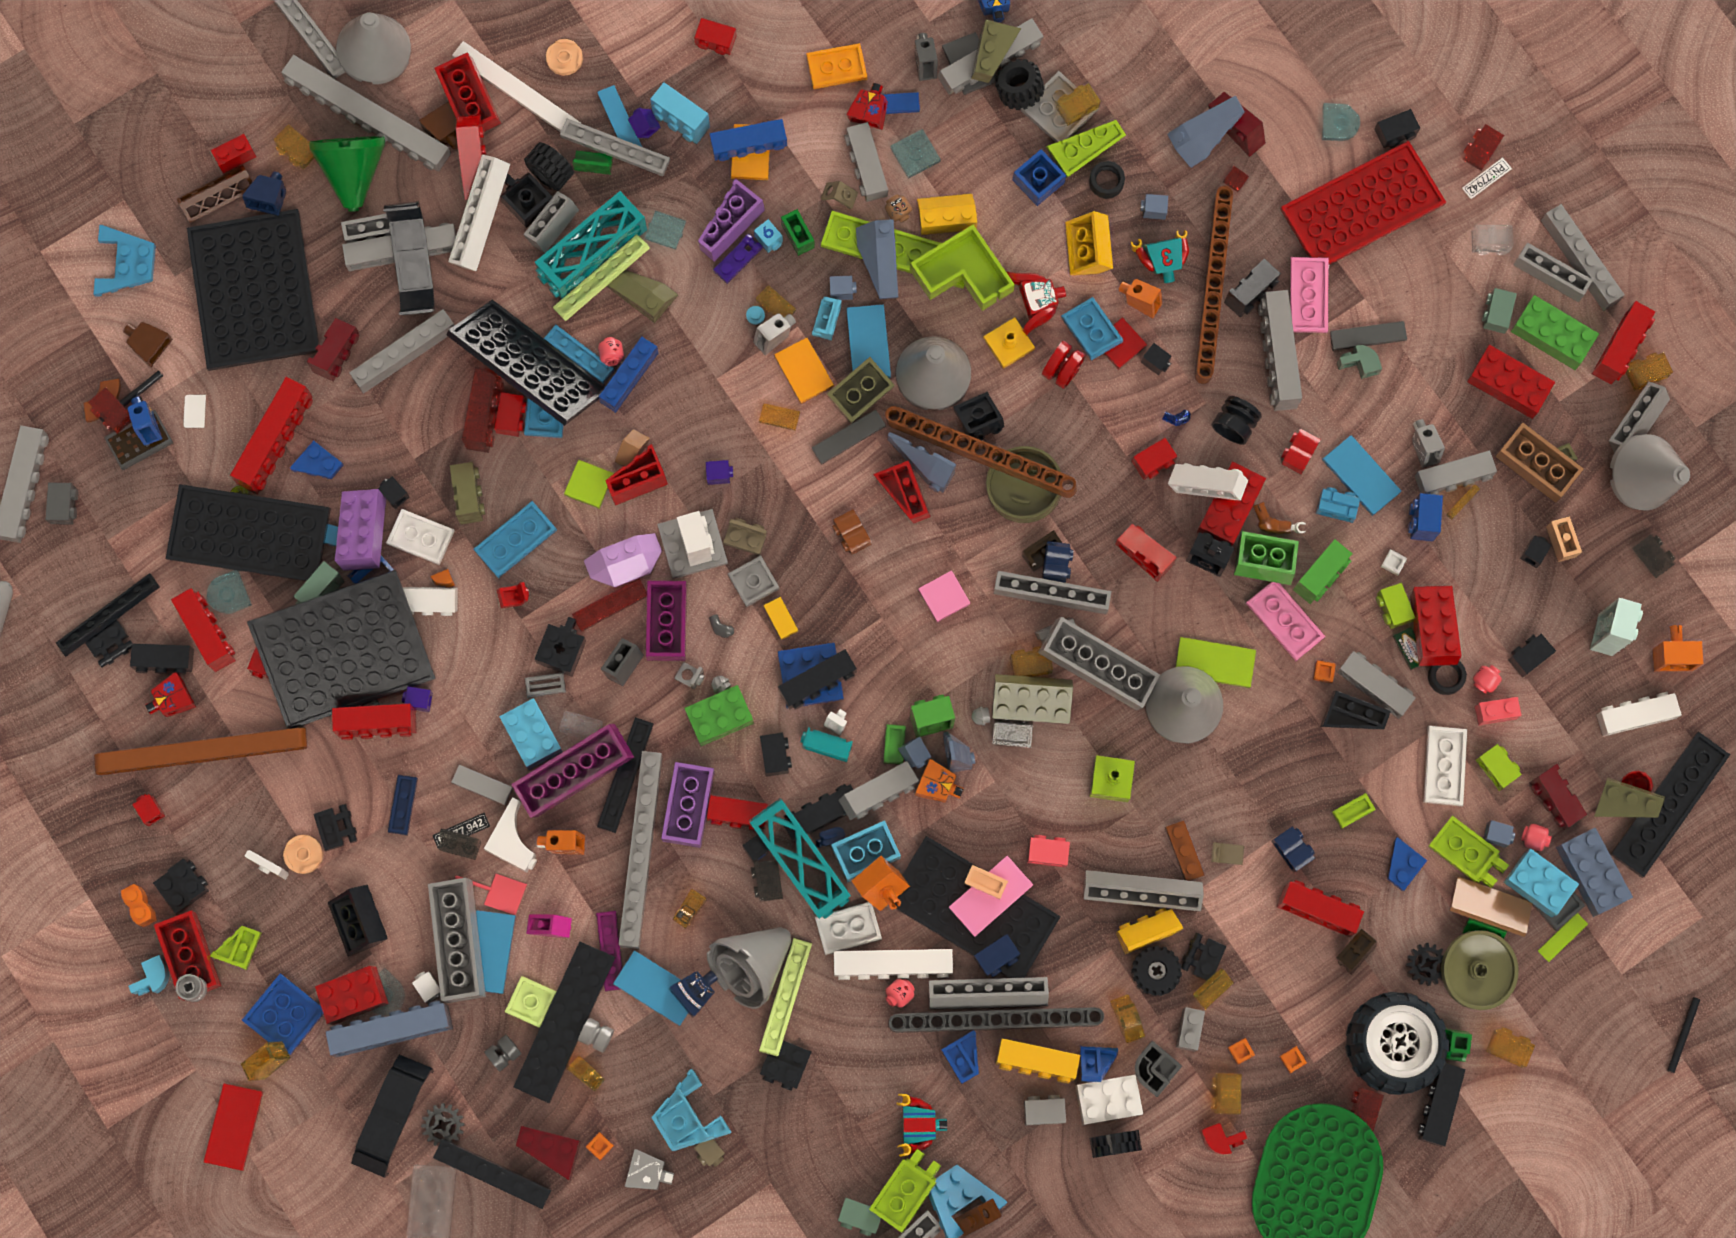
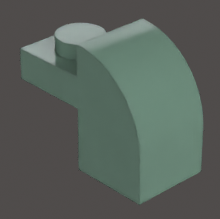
M1364 345L1355 346L1352 353L1342 354L1337 361L1339 370L1357 365L1361 379L1378 375L1382 370L1377 353Z

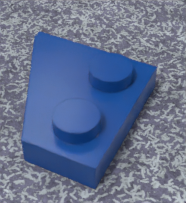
M313 440L290 469L293 472L298 471L312 476L332 479L343 467V463Z
M1397 837L1394 840V849L1391 855V865L1387 880L1401 891H1404L1427 860Z
M974 1030L941 1049L961 1084L979 1074L976 1032Z
M1080 1046L1081 1081L1101 1082L1118 1056V1048Z

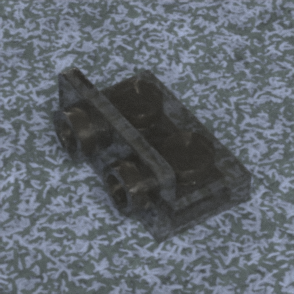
M1650 534L1632 549L1653 576L1657 578L1676 564L1674 561L1676 557L1670 550L1666 551L1663 548L1664 542L1658 535Z
M994 719L992 744L1031 748L1033 721Z
M445 829L440 830L439 837L441 841L438 848L440 851L476 860L481 841L478 838Z
M778 861L754 862L755 867H751L752 879L756 878L757 886H754L755 898H759L760 902L783 899Z

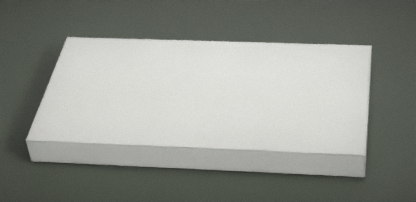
M1438 726L1427 727L1423 803L1463 806L1467 729Z

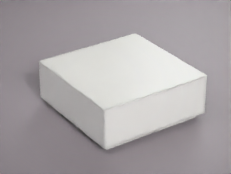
M1390 549L1381 567L1398 576L1407 558Z

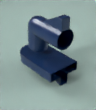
M835 827L820 832V839L816 840L815 846L817 848L826 847L844 839L846 835L844 829Z

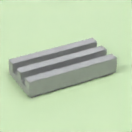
M564 673L525 678L528 698L566 693ZM560 678V681L536 685H530L529 683ZM561 686V688H556V689H549V690H542V691H535V692H531V691H530V690H533V689H540V688Z

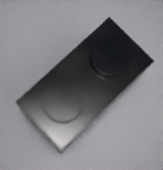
M1409 109L1377 122L1374 130L1383 148L1388 146L1392 148L1400 144V141L1405 139L1410 141L1417 137L1420 126L1412 110Z
M1542 633L1537 637L1532 635L1525 641L1527 643L1525 647L1521 648L1518 646L1511 652L1512 657L1508 661L1522 678L1556 652Z
M783 732L760 736L766 777L788 774V768H792L791 757L786 756V749H789L788 737L784 738Z

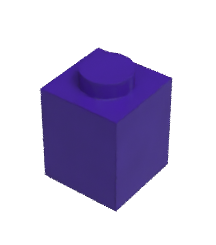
M638 108L628 118L637 138H649L661 128L651 109Z
M728 460L706 462L707 484L730 483V477L734 476L733 466H729Z
M407 686V692H403L402 703H410L418 711L430 712L433 693L431 690Z

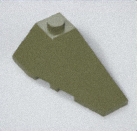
M624 270L606 286L653 323L660 318L678 296L676 292L664 283Z

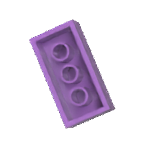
M379 489L342 492L335 562L342 570L380 567L386 498Z
M675 762L661 837L663 842L701 848L715 773L714 768Z

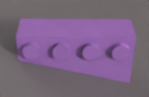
M736 178L732 183L733 186L730 191L726 193L723 203L717 208L714 218L709 222L698 240L700 250L714 262L765 211L763 200Z

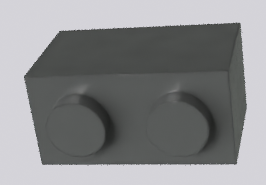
M48 483L45 520L50 524L73 525L74 519L77 517L75 500H78V489L72 483Z
M621 638L601 670L609 680L624 686L644 655L637 645Z

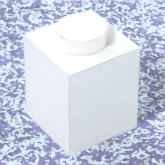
M423 971L415 977V981L412 984L425 1003L428 1004L440 996L439 984L429 971L427 973Z

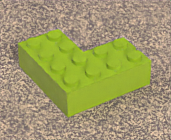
M974 224L910 263L911 273L930 300L962 281L983 311L996 303L997 298L1001 300L1014 291L1015 284Z

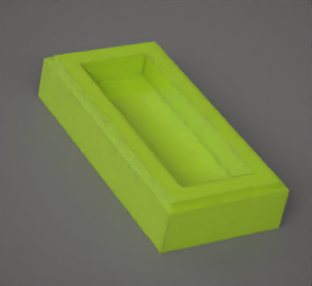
M1365 793L1334 810L1332 814L1340 828L1343 829L1376 809Z

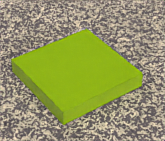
M578 460L564 495L600 509L608 490L605 480L614 473Z

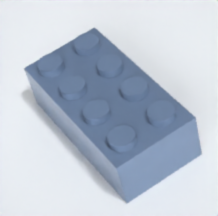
M1596 827L1556 847L1572 879L1579 883L1577 888L1593 917L1633 898Z

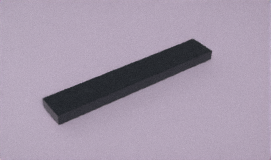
M149 573L58 640L56 644L65 657L71 654L160 588L154 577Z
M635 717L626 742L634 758L617 768L597 828L616 834L641 763L642 751L646 749L654 723Z

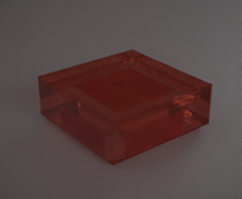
M1234 166L1223 183L1239 192L1249 179V176Z

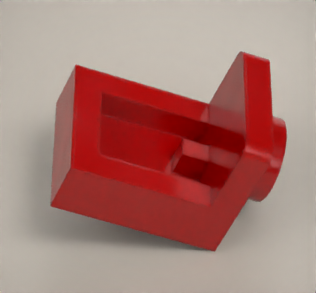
M520 582L517 586L503 587L496 590L501 608L522 606L529 598V591L525 587L524 582Z

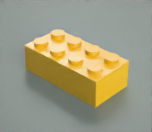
M1001 1039L995 1064L999 1065L1001 1070L1019 1069L1018 1073L1030 1075L1031 1072L1038 1073L1039 1078L1049 1079L1052 1076L1056 1077L1058 1082L1069 1084L1070 1081L1076 1079L1080 1055Z

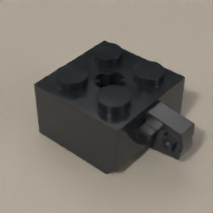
M529 172L516 180L507 173L504 183L508 187L500 195L502 203L526 228L533 223L553 198Z
M1199 532L1186 562L1221 577L1234 548L1226 541L1213 539L1214 537L1211 534Z
M568 617L565 626L560 625V627L548 624L534 659L537 664L573 677L586 643L585 637L578 635L577 630H574L577 622L576 619ZM563 647L564 652L560 651L561 653L558 654L557 649Z

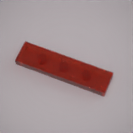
M639 578L578 610L572 616L577 620L576 624L582 632L646 598L647 591Z

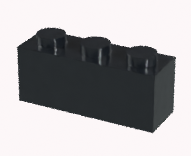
M132 644L130 667L136 670L137 673L155 671L157 674H167V671H174V673L177 672L179 675H185L186 672H192L194 649L189 645Z

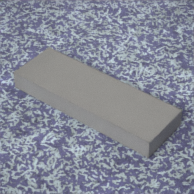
M461 765L458 766L451 783L502 805H506L513 787Z

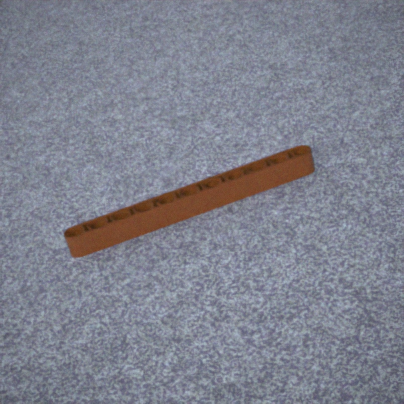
M1229 186L1219 187L1214 198L1195 367V379L1200 384L1208 383L1214 373L1233 191ZM1224 194L1228 199H1222L1219 195ZM1217 212H1224L1226 216L1221 217ZM1221 229L1224 234H1218L1215 230ZM1218 246L1222 249V251L1217 252L1214 250L1213 247ZM1217 264L1220 266V269L1216 270L1212 265ZM1210 282H1216L1218 287H1212ZM1213 299L1217 304L1211 305L1208 303V300ZM1206 317H1212L1215 322L1209 323ZM1204 335H1210L1213 340H1206ZM1202 353H1209L1211 358H1204ZM1200 371H1207L1209 376H1202Z
M891 406L885 412L887 424L893 429L1062 497L1071 498L1077 492L1076 481L1069 475L902 408ZM892 415L899 416L896 420L890 419ZM909 422H916V425L913 427L907 426ZM928 428L933 429V432L930 434L924 433ZM945 435H949L951 437L947 441H943L941 439ZM962 442L968 443L964 448L959 447V444ZM979 449H984L985 453L982 455L976 454V451ZM996 456H1001L1003 458L999 462L993 460ZM1013 463L1020 464V467L1017 469L1011 468V465ZM1031 470H1036L1038 472L1035 476H1030L1028 474V472ZM1048 477L1055 478V481L1052 483H1048L1045 480ZM1071 484L1073 487L1070 490H1065L1063 486Z
M292 728L98 753L94 755L95 774L109 775L303 750L308 748L306 728Z

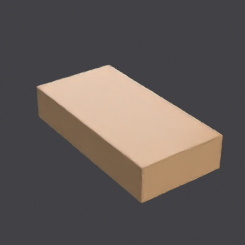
M972 865L964 884L1000 900L1008 881Z

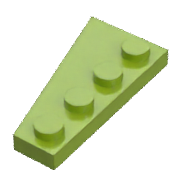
M1117 120L1046 146L1058 167L1066 174V177H1069L1126 136Z

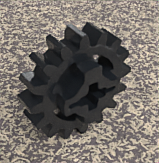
M1425 943L1424 948L1419 944L1417 945V950L1411 949L1413 956H1407L1410 963L1405 964V966L1411 968L1407 973H1413V981L1419 979V985H1422L1425 981L1427 986H1431V981L1436 985L1439 983L1438 979L1442 980V948L1436 950V944H1433L1430 948L1429 943ZM1428 952L1433 953L1437 957L1430 956ZM1418 956L1419 962L1418 965L1415 966V960ZM1434 961L1429 967L1421 968L1426 962ZM1440 963V969H1439V972L1437 973L1436 968H1437V965ZM1418 972L1425 973L1427 977L1420 975Z

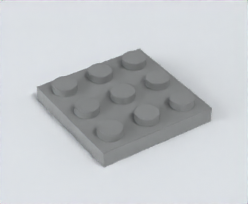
M1060 71L1044 85L1043 97H1040L1039 102H1035V105L1032 107L1028 106V109L1024 110L1021 108V112L1056 143L1074 135L1099 110V106Z
M713 509L700 512L701 516H705L708 533L713 543L714 554L711 555L712 561L691 567L677 519L657 524L673 579L728 564Z

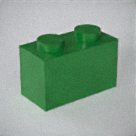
M798 209L781 217V225L798 256L815 248V241Z

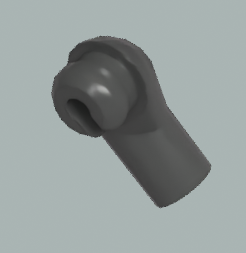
M718 615L709 617L716 635L728 638L734 634V628L721 624Z

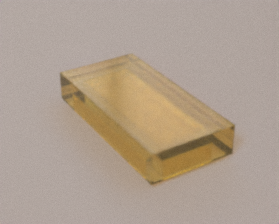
M769 285L756 297V301L773 316L779 313L784 318L788 314L793 315L796 311L789 302Z
M763 403L759 423L796 431L800 411Z
M1476 484L1473 485L1447 513V517L1452 520L1477 494L1480 488Z
M1221 968L1193 995L1206 1010L1234 983L1226 971Z

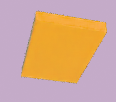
M860 43L806 53L813 89L867 80Z
M734 124V128L748 126L745 124ZM766 150V152L761 154L751 153L741 158L737 156L732 157L731 179L768 180L770 150Z
M808 338L774 354L800 404L834 387Z

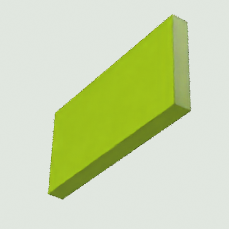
M1180 637L1175 667H1194L1207 673L1216 683L1250 688L1256 650Z

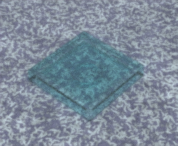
M923 129L890 146L908 179L941 162L940 157Z

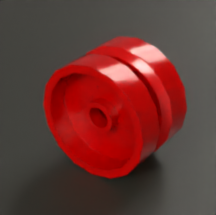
M1062 341L1041 374L1048 380L1053 379L1058 374L1055 384L1062 389H1065L1071 380L1074 379L1086 357V354L1080 350H1076L1070 355L1072 345L1066 341Z

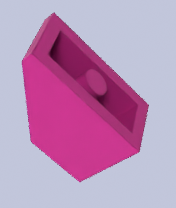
M529 914L526 934L569 938L572 918L551 914Z

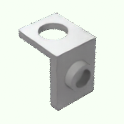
M683 662L675 676V680L695 690L696 686H700L704 680L703 668L699 667L696 669ZM684 670H691L693 672V677L690 680L682 678Z

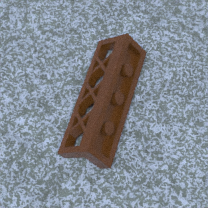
M241 165L177 198V201L189 223L240 198L248 187L245 189L237 188L239 181L246 178L251 185L252 180L244 165ZM225 188L233 190L228 198L220 196ZM208 197L216 198L215 204L206 206L204 205L205 199ZM192 205L198 206V213L190 217L186 208Z

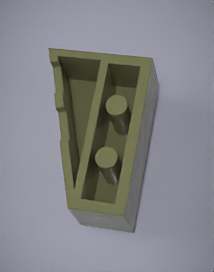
M985 20L981 28L971 79L986 83L990 82L1021 28Z
M473 462L450 465L454 489L453 496L457 508L455 513L459 523L462 525L483 521L482 515H486L484 503H480V497L483 496L481 485L477 484V479L480 478L478 467H475Z

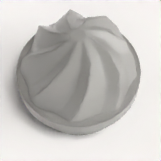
M721 675L713 678L711 686L715 693H720L729 689L731 684L728 678Z
M981 706L973 711L971 717L976 724L984 726L985 723H990L988 707L983 708Z

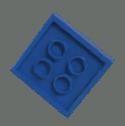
M835 643L778 651L782 683L836 654ZM841 682L833 690L828 691L826 689L821 692L822 695L817 699L811 700L810 698L806 700L803 706L844 700Z
M280 973L242 1021L289 1058L324 1014L320 1004Z

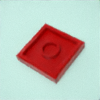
M1123 317L1113 325L1122 337L1123 342L1104 353L1118 370L1147 347L1145 341Z

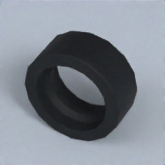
M1100 162L1091 171L1089 179L1090 189L1100 198H1114L1123 189L1125 174L1123 169L1115 162ZM1107 170L1115 173L1118 178L1116 187L1107 190L1098 186L1096 177L1099 172Z
M1460 661L1458 665H1450L1458 672V681L1452 687L1440 685L1436 678V672L1441 666H1431L1428 671V681L1434 691L1442 695H1451L1464 686L1467 673Z

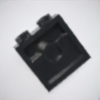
M988 392L953 407L965 434L979 440H983L990 433L998 434L1005 427L1003 417Z
M184 858L153 882L176 915L209 891L206 887L208 883L202 875L198 876L195 872L197 868L194 863Z
M783 1041L778 1057L767 1055L760 1075L763 1076L762 1080L772 1084L774 1081L782 1083V1088L790 1091L793 1088L797 1089L811 1051Z

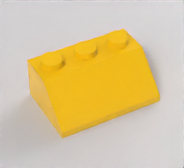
M973 194L917 199L921 235L959 232L973 224L977 229V214Z
M1093 211L1066 221L1070 275L1100 274L1113 269L1108 215Z
M1162 908L1156 911V915L1149 918L1148 915L1138 918V923L1131 925L1129 922L1119 926L1120 930L1116 932V935L1124 953L1128 954L1179 933L1183 926L1173 910Z

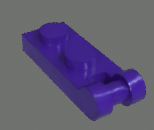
M747 234L713 269L714 273L727 284L763 248L759 242L756 243L753 240L754 237L750 234ZM748 245L752 248L749 252L745 249Z

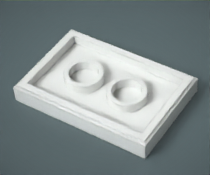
M401 509L386 544L440 565L455 530Z
M869 902L834 911L826 919L815 917L825 955L832 954L834 951H843L882 940L873 905Z

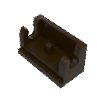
M1054 530L1022 551V557L1033 572L1044 564L1047 541L1062 543Z
M1361 929L1336 957L1340 966L1343 965L1347 972L1352 975L1375 949L1377 941Z

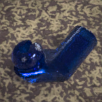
M1183 410L1173 415L1166 411L1162 420L1174 426H1180L1190 420L1191 413L1188 410Z

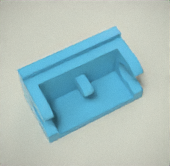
M823 297L812 331L813 336L832 341L842 300Z

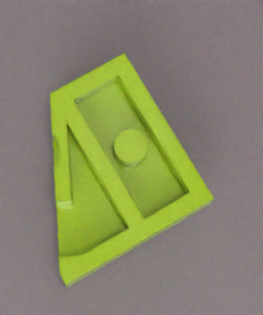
M241 926L235 931V934L223 942V945L216 951H213L210 957L247 970L261 932Z

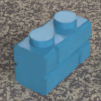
M1331 487L1323 489L1319 496L1316 514L1353 523L1356 519L1360 498L1351 492L1339 493L1337 489Z

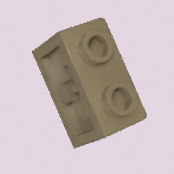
M735 518V520L730 519L729 528L723 543L724 545L760 556L767 536V530L759 524H753V526L746 524L745 520Z

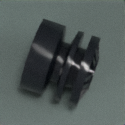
M1228 396L1225 404L1221 407L1222 412H1219L1212 422V428L1227 440L1245 445L1252 434L1251 428L1257 426V422L1261 419L1262 414L1246 400L1236 396Z

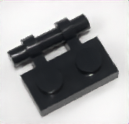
M115 620L85 642L95 658L103 655L104 658L98 661V664L103 668L107 664L111 665L114 663V660L122 654L126 655L129 653L133 642L129 640L125 644L123 643V640L129 636L119 621ZM117 645L118 648L109 654L108 650Z
M346 804L339 806L340 813L336 815L333 808L313 814L326 852L345 846L344 837H348L350 843L357 842V831L352 825V815L348 811ZM343 820L345 830L340 831L338 821Z
M1195 933L1194 938L1189 942L1190 947L1187 954L1183 956L1181 969L1188 972L1191 965L1195 967L1192 975L1211 983L1227 946L1209 938L1204 945L1200 943L1203 935ZM1197 949L1202 951L1198 961L1193 959Z

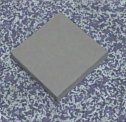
M762 556L728 573L746 608L780 589Z

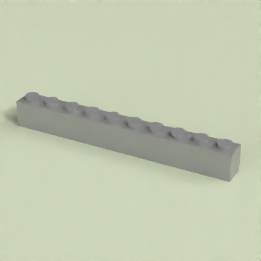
M295 55L291 57L281 72L284 82L289 86L293 87L295 85L300 88V92L304 95L309 96L310 94L315 97L319 104H326L330 106L334 113L345 115L349 122L360 124L361 128L366 132H373L377 136H383L385 142H390L400 152L402 150L405 151L411 159L415 161L420 160L429 170L435 169L439 172L451 155L449 147Z
M642 751L619 938V946L621 948L640 949L663 760L662 753Z

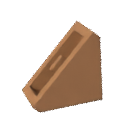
M633 429L622 440L615 463L627 466L634 460L635 456L642 454L650 438Z

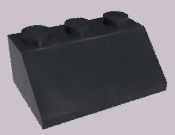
M368 885L350 888L328 902L348 957L375 947L388 939Z

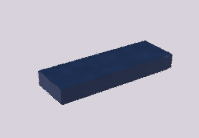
M398 775L388 833L408 836L418 781L417 777Z

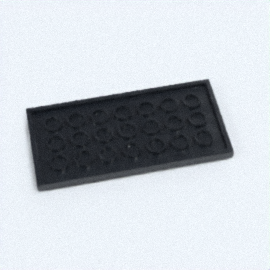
M493 299L450 328L446 334L455 343L564 426L599 400V395L606 387Z
M179 484L165 559L307 581L321 565L331 508Z
M926 836L902 875L910 887L898 896L901 904L898 906L896 902L894 903L897 906L896 910L972 956L1008 934L1020 955L1017 957L1018 961L1013 965L1008 966L1006 964L1001 967L1002 972L1000 973L1009 978H1025L1061 916L1023 894L974 937L949 909V906L971 888V886L964 883L974 864Z

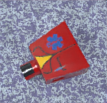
M873 83L870 91L863 89L859 91L847 112L850 122L858 124L868 122L869 127L883 130L888 101L884 95H881L882 85Z
M177 672L154 687L151 693L155 700L145 704L150 715L160 710L165 717L196 708L181 675Z

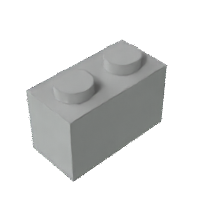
M1188 1007L1183 1009L1176 1048L1194 1052L1198 1051L1205 1011Z
M1050 1095L1046 1100H1040V1096L1028 1097V1101H1024L1025 1126L1066 1123L1065 1098L1060 1099V1095Z

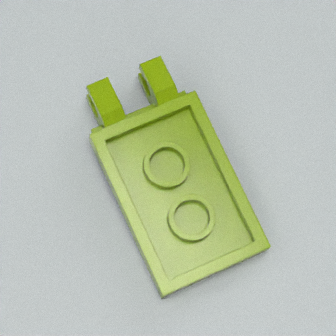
M1451 816L1428 846L1471 880L1478 883L1482 881L1490 888L1498 881L1488 873L1490 868L1493 866L1503 874L1509 866L1499 858V850L1454 816Z
M918 1149L910 1159L907 1158L901 1161L869 1208L870 1211L901 1233L904 1232L937 1182H935L936 1178L934 1176L941 1168V1165L934 1160L927 1171L919 1167L918 1164L925 1154Z

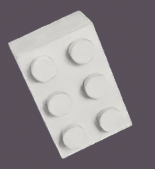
M697 511L677 517L690 567L712 561L711 555L714 554L711 536L708 533L705 516H701L700 512Z
M1136 1074L1075 1086L1082 1126L1143 1115Z

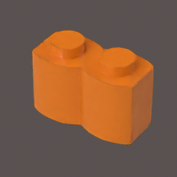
M132 884L121 890L122 899L130 907V916L137 925L146 927L156 921V913L148 904L147 894L141 887Z

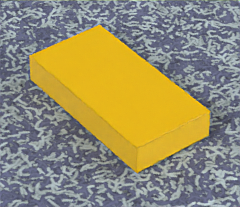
M781 597L764 605L781 640L798 632Z

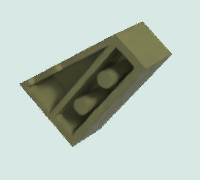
M1607 777L1594 817L1658 818L1665 796Z

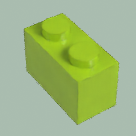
M1402 583L1381 589L1377 593V604L1379 607H1382L1384 611L1383 619L1390 629L1411 623L1415 619Z
M1498 744L1475 760L1499 791L1522 775L1519 772V766L1508 758L1506 749Z

